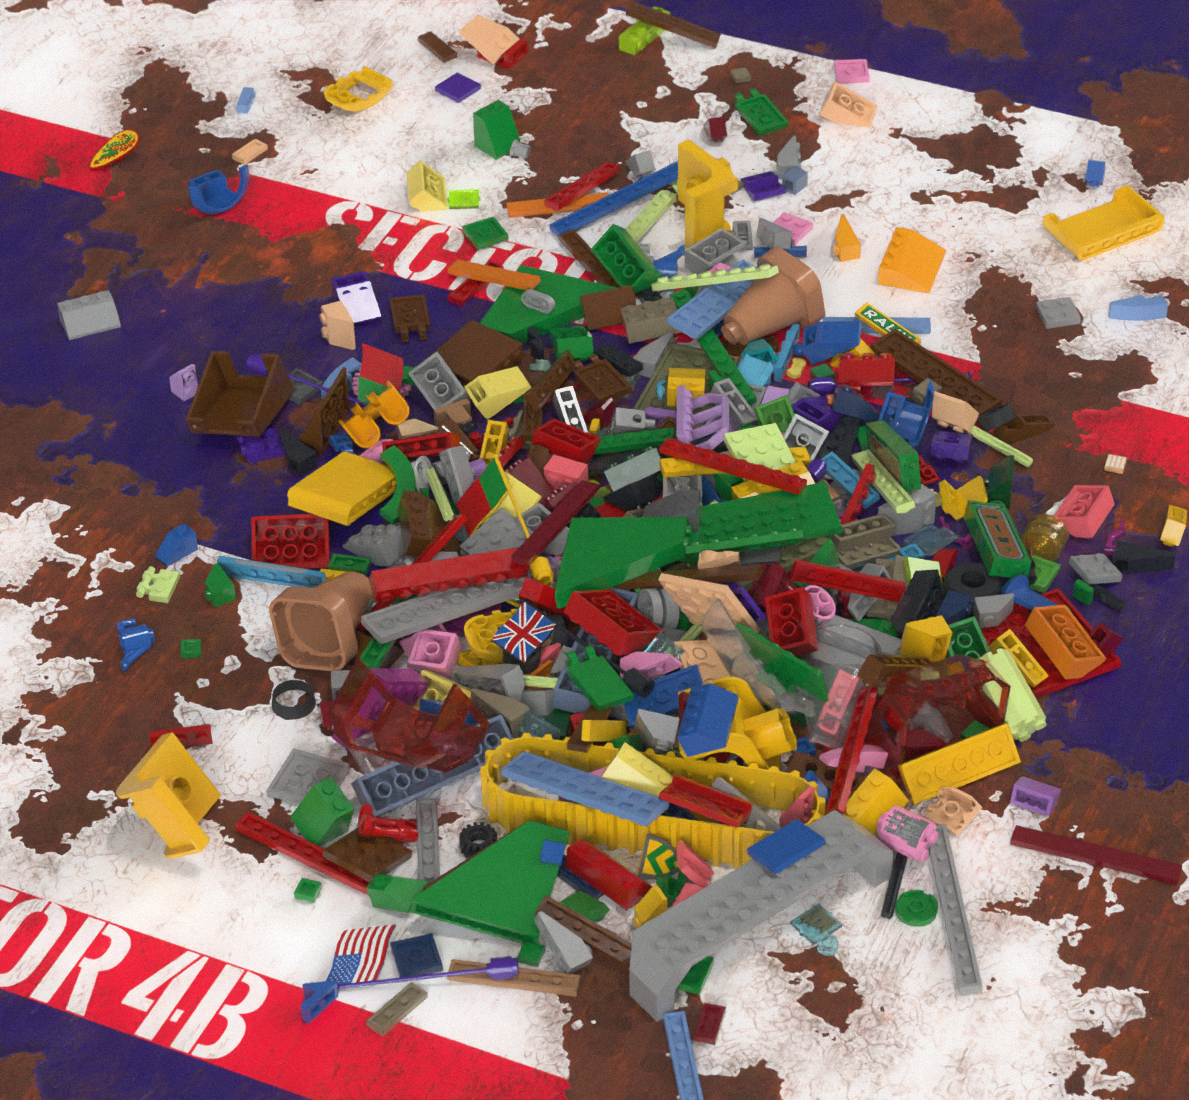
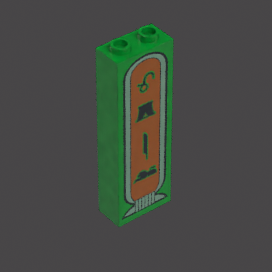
M884 420L866 423L868 449L906 492L921 489L918 452Z
M968 501L964 519L989 575L1010 578L1019 575L1028 577L1032 562L1005 504Z

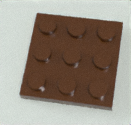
M356 828L325 848L322 856L364 880L371 882L376 874H387L412 857V850L388 837L361 836L358 834L359 828Z

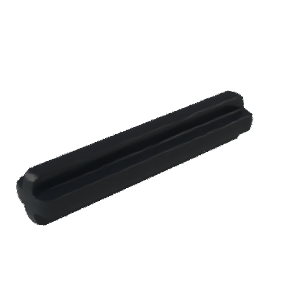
M1088 584L1094 588L1093 595L1118 612L1125 609V601L1098 584Z

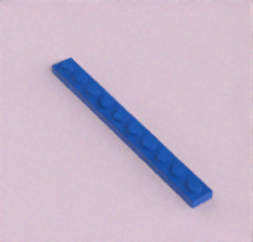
M678 161L549 224L550 230L557 237H559V234L573 229L577 230L678 180Z

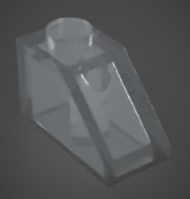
M922 701L910 710L909 729H925L945 742L953 739V734L939 710L925 701Z

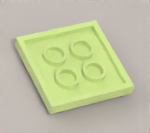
M776 423L729 432L723 436V440L733 458L744 459L753 464H761L773 470L796 462Z

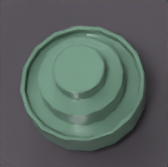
M535 360V364H529L530 371H543V373L551 367L549 360Z

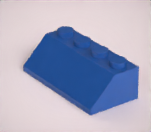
M711 683L699 684L691 688L677 737L687 757L726 748L739 698L737 694Z

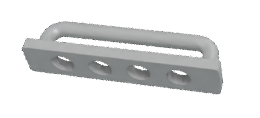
M722 777L717 778L711 785L712 788L752 802ZM755 804L753 805L748 823L743 824L746 828L758 830L756 822L761 820L765 824L764 831L776 832L782 828Z

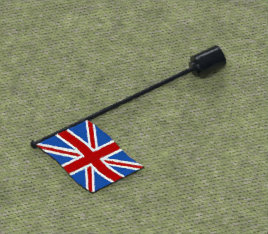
M527 598L521 600L522 605L498 629L492 639V642L524 665L531 654L549 638L556 627L584 647L590 646L529 603ZM595 650L598 657L603 656L613 668L623 674V682L630 690L641 698L651 694L655 685L652 679L636 668L627 671L623 670Z

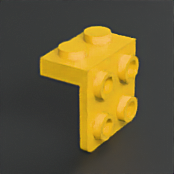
M977 476L957 490L945 479L939 483V495L943 502L941 506L945 513H950L956 520L964 517L968 501L986 503L988 500L981 476Z

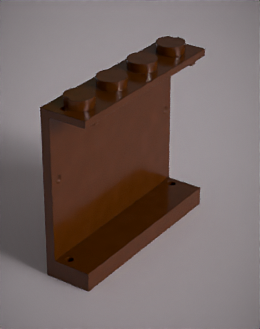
M474 320L468 322L434 352L440 354L454 375L468 382L481 375L512 368L524 357L523 343Z

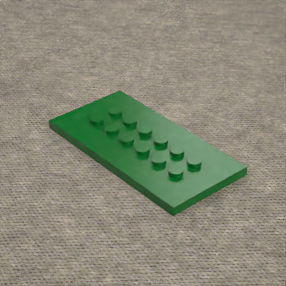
M826 482L807 485L799 495L780 490L705 505L702 510L699 532H692V536L689 539L690 543L706 544L710 540H719L720 542L727 541L731 537L741 539L747 538L751 534L763 536L772 531L784 533L789 529H797V531L803 530V541L843 532ZM699 558L687 560L688 564L698 562Z

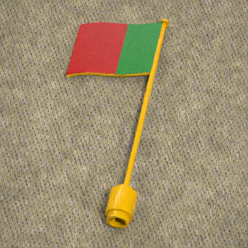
M495 453L492 455V461L481 476L462 495L457 503V508L460 515L464 514L468 519L464 526L470 537L498 507L508 493L525 536L528 539L530 535L499 461L500 456ZM537 557L530 565L535 581L549 585L552 583L554 576L549 561L546 557Z

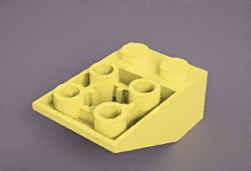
M518 366L478 376L464 386L475 406L486 420L496 415L500 410L532 388Z

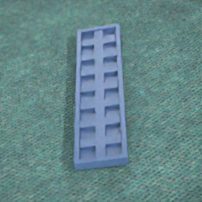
M742 259L731 269L740 268V270H744V268L754 265ZM754 280L709 285L669 316L667 324L695 340L699 339L724 319L726 313Z
M525 751L504 766L501 772V776L512 781L526 784L532 788H538L549 794L564 797L566 800L590 806L601 812L613 814L621 819H627L642 826L650 825L669 808V802L657 796Z

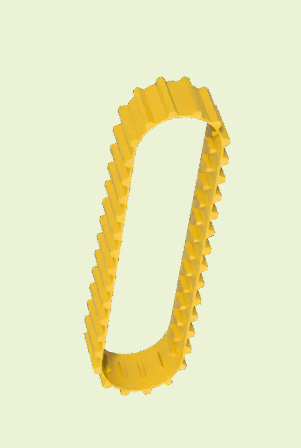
M523 733L521 738L512 740L503 738L501 739V745L495 750H487L485 752V765L480 767L482 807L487 808L488 821L491 824L498 823L504 827L506 834L527 821L541 822L547 826L569 831L567 845H572L583 838L595 846L597 844L606 845L609 851H615L617 847L627 848L629 854H635L638 850L642 851L645 836L649 834L667 841L676 851L678 842L682 840L704 860L711 861L713 866L718 867L721 863H729L733 865V869H737L753 859L748 855L747 848L774 833V831L744 827L736 828L730 825L661 815L650 825L642 826L636 822L621 819L613 814L601 812L590 806L517 795L498 787L509 779L501 776L502 768L523 751L590 773L607 767L618 748L613 747V743H606L604 747L592 744L588 752L584 753L567 749V742L570 737H566L561 741L552 739L551 734H546L543 738L531 737L529 733ZM650 748L645 752H640L672 776L678 774L710 787L717 778L722 777L727 783L736 787L759 807L786 811L810 786H813L814 810H811V819L805 825L809 826L824 817L825 798L818 796V784L815 781L807 782L799 777V771L794 770L791 773L780 772L778 766H772L769 770L759 769L756 763H751L748 767L738 766L735 760H730L728 764L717 763L714 757H710L707 761L695 759L686 762L684 758L675 757L674 752L669 751L666 755L655 754L654 749Z

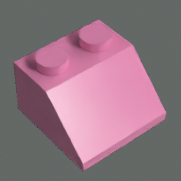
M426 629L418 631L408 665L421 672L422 670L435 672L451 680L452 673L450 669L455 668L462 647L457 634Z

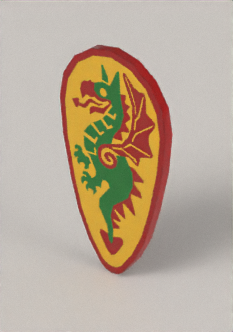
M126 129L111 137L93 156L89 164L90 170L104 168L118 160L123 161L124 157L133 152L140 143V136L137 131Z

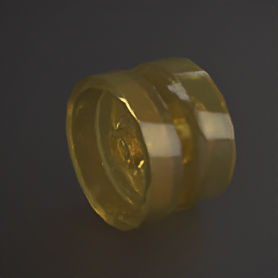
M1039 514L1031 519L1020 538L1024 547L1031 550L1032 555L1055 562L1069 539V532L1064 523L1055 516Z

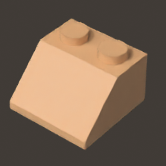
M338 301L322 305L320 320L323 324L321 328L323 338H326L331 345L351 350L356 349L354 321L343 302Z
M934 391L932 417L937 421V425L943 428L950 426L954 431L962 434L963 432L971 433L979 413L965 401Z

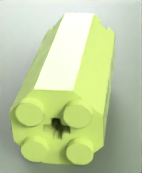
M1000 648L997 649V654L993 655L992 652H988L973 663L974 669H971L970 672L999 725L1008 723L1013 740L1019 739L1020 742L1028 740L1036 730H1040L1047 725L1045 722L1046 716L1010 651Z

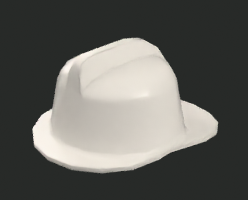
M422 455L417 461L411 462L416 479V489L419 493V488H427L429 491L430 484L426 477V469L428 467L432 468L430 460Z

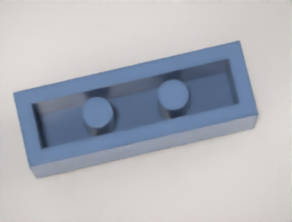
M243 87L237 102L238 113L248 114L251 104H253V99L256 96L254 88Z

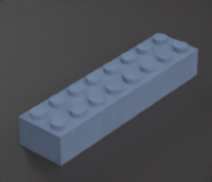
M613 587L609 588L637 610L638 593ZM581 627L577 637L588 645L593 646L595 650L615 663L618 655L613 654L608 646L599 643L594 635L585 632L583 627ZM575 640L571 651L577 654L579 663L585 662L582 658V655L586 654L583 649L584 646ZM565 664L553 690L552 707L577 714L586 712L591 703L567 674V666Z
M502 714L359 777L351 785L361 806L363 803L370 804L373 809V815L379 817L479 772L480 767L485 765V752L487 750H495L500 746L501 739L508 738L512 740L513 737Z

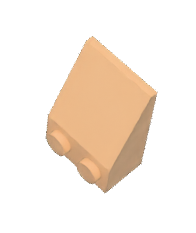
M480 15L474 17L459 30V33L493 65L504 57L503 54L519 40L509 28Z
M834 82L824 98L819 115L835 123L870 127L878 105Z

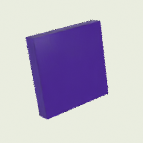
M458 72L435 86L436 92L458 103L481 89L480 83Z

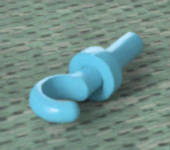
M660 381L656 385L658 400H662L665 393V388L662 386V384L666 383L665 381Z

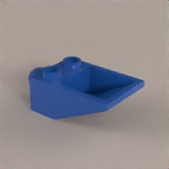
M823 321L804 328L802 343H797L794 346L793 353L797 357L806 356L812 365L822 363L830 357L860 345L862 323L860 321Z

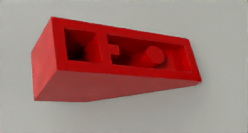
M525 578L519 593V602L523 598H527L528 602L536 608L552 614L560 613L563 618L570 620V617L564 613L566 606L557 608L555 589L538 581Z

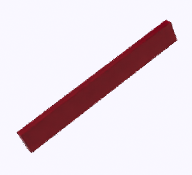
M581 480L512 555V562L530 566L567 526L571 518H574L599 491V484Z
M1019 825L1015 826L1010 845L1178 885L1183 866Z

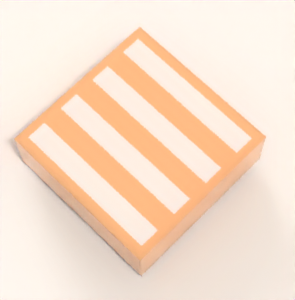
M1108 454L1104 471L1123 474L1127 457Z

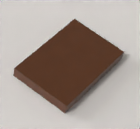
M632 285L580 296L588 331L623 324L620 309L628 305H636Z

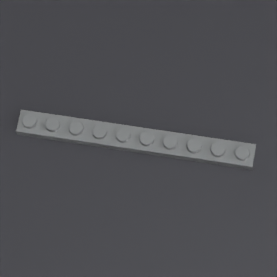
M946 824L937 825L935 830L939 832L937 841L934 844L931 843L928 850L960 993L981 992V977Z

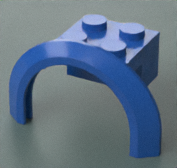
M248 164L239 167L240 183L236 193L227 187L226 175L219 170H214L188 180L190 200L194 207L205 214H219L234 207L243 198L248 189L250 180Z
M929 381L926 390L924 407L907 402L904 396L888 392L878 421L884 420L905 441H908V444L914 450L917 449L932 408L934 399L932 382Z

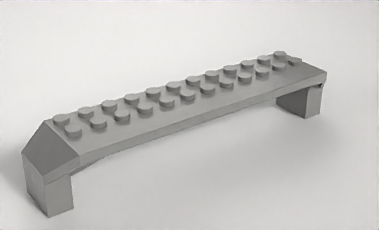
M836 810L830 812L808 826L825 838V845L779 873L774 874L755 859H752L633 930L629 968L630 996L657 1022L663 1019L664 1013L675 1011V990L692 965L851 868H854L869 883L877 887L890 879L893 851L861 824Z

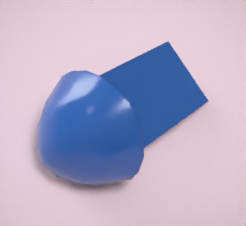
M1025 575L1009 579L1001 588L1000 595L1014 594V604L1017 603L1030 610H1033L1034 607L1058 605L1029 589V579Z

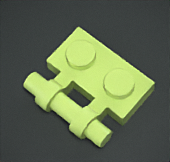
M152 566L148 567L142 575V582H139L137 586L136 596L142 598L146 594L149 595L150 601L169 603L180 579V572L161 569L159 574H154L156 569Z

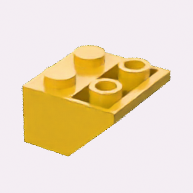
M942 615L906 623L899 653L904 656L926 657L933 663L943 661L947 654L952 631Z

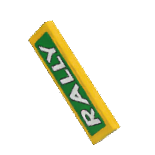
M867 302L855 312V317L883 336L897 329L919 345L921 344L922 339Z

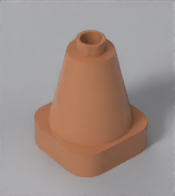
M772 248L757 260V268L761 265L770 264V266H778L779 273L770 278L755 279L724 316L725 325L721 327L725 339L731 344L739 342L742 345H746L749 342L756 341L791 326L793 323L800 324V328L804 330V328L819 322L825 317V307L821 283L815 272L782 248Z
M350 571L313 588L288 587L270 603L269 614L280 655L288 664L297 668L339 671L357 654L358 644L355 631L361 621V616L365 614L373 599L368 577Z

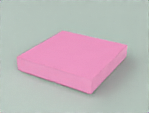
M867 59L834 60L837 83L869 82Z

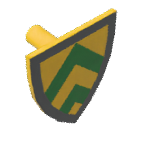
M646 834L637 876L657 879V877L664 878L667 874L670 876L676 874L679 871L675 848L659 837Z

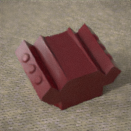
M761 563L764 571L758 580H754L749 591L750 597L766 616V619L765 597L798 588L791 581L785 569L778 563L776 565L774 563L771 565Z

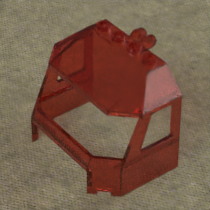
M961 654L889 678L884 694L876 697L864 742L867 745L879 746L889 753L884 766L898 780L901 775L898 765L902 764L905 757L904 749L908 723L926 703L940 699L945 704L948 701L958 703V707L965 708L977 722L991 729L1005 722L1011 686L989 661ZM994 680L1002 688L999 708L983 691L985 683ZM889 707L900 719L897 742L882 725Z
M359 658L353 664L328 711L334 725L335 735L347 748L412 767H426L444 773L473 759L490 726V722L457 684L452 685L438 714L426 713L416 710L395 698ZM372 687L386 700L376 721L358 715ZM468 713L479 723L480 727L463 723ZM351 728L371 730L378 751L356 745Z

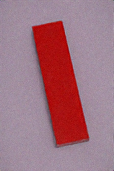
M488 261L485 264L487 266L504 269V266L497 264L493 261ZM468 278L447 296V300L462 307L485 288L489 282Z

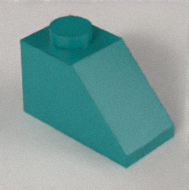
M764 339L749 342L741 353V357L748 353L751 357L765 362L770 361L771 364L779 361L772 347Z

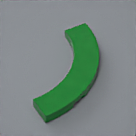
M393 445L380 454V458L390 467L396 477L395 493L392 499L380 509L379 513L391 524L399 521L398 506L403 491H415L416 479L411 463L401 450Z

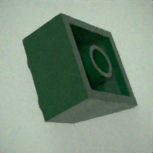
M1010 455L992 466L989 476L986 475L985 487H988L985 488L988 498L987 503L999 500L1005 504L1006 509H1010L1014 455Z

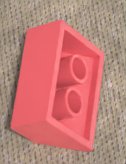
M1074 485L1053 516V522L1075 538H1093L1114 506L1109 485Z

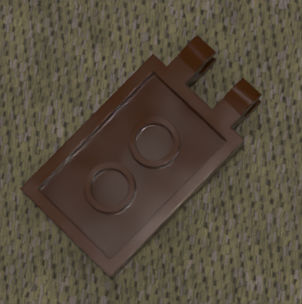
M425 295L389 298L395 333H401L402 343L409 342L408 332L418 331L420 341L427 340L426 330L431 329Z
M596 354L588 356L592 363H589L587 366H584L580 360L572 362L576 368L573 370L574 377L598 404L610 397L614 400L632 393L631 385L606 359L600 360Z

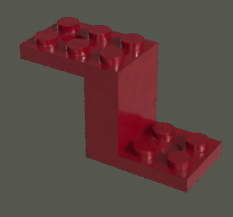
M529 457L524 461L519 459L504 470V472H507L542 496L538 503L542 504L548 511L563 501L577 486L574 482L568 486L565 483L554 491Z

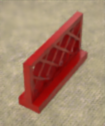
M678 774L673 776L672 783L664 788L658 797L736 828L742 823H748L754 805L752 802Z

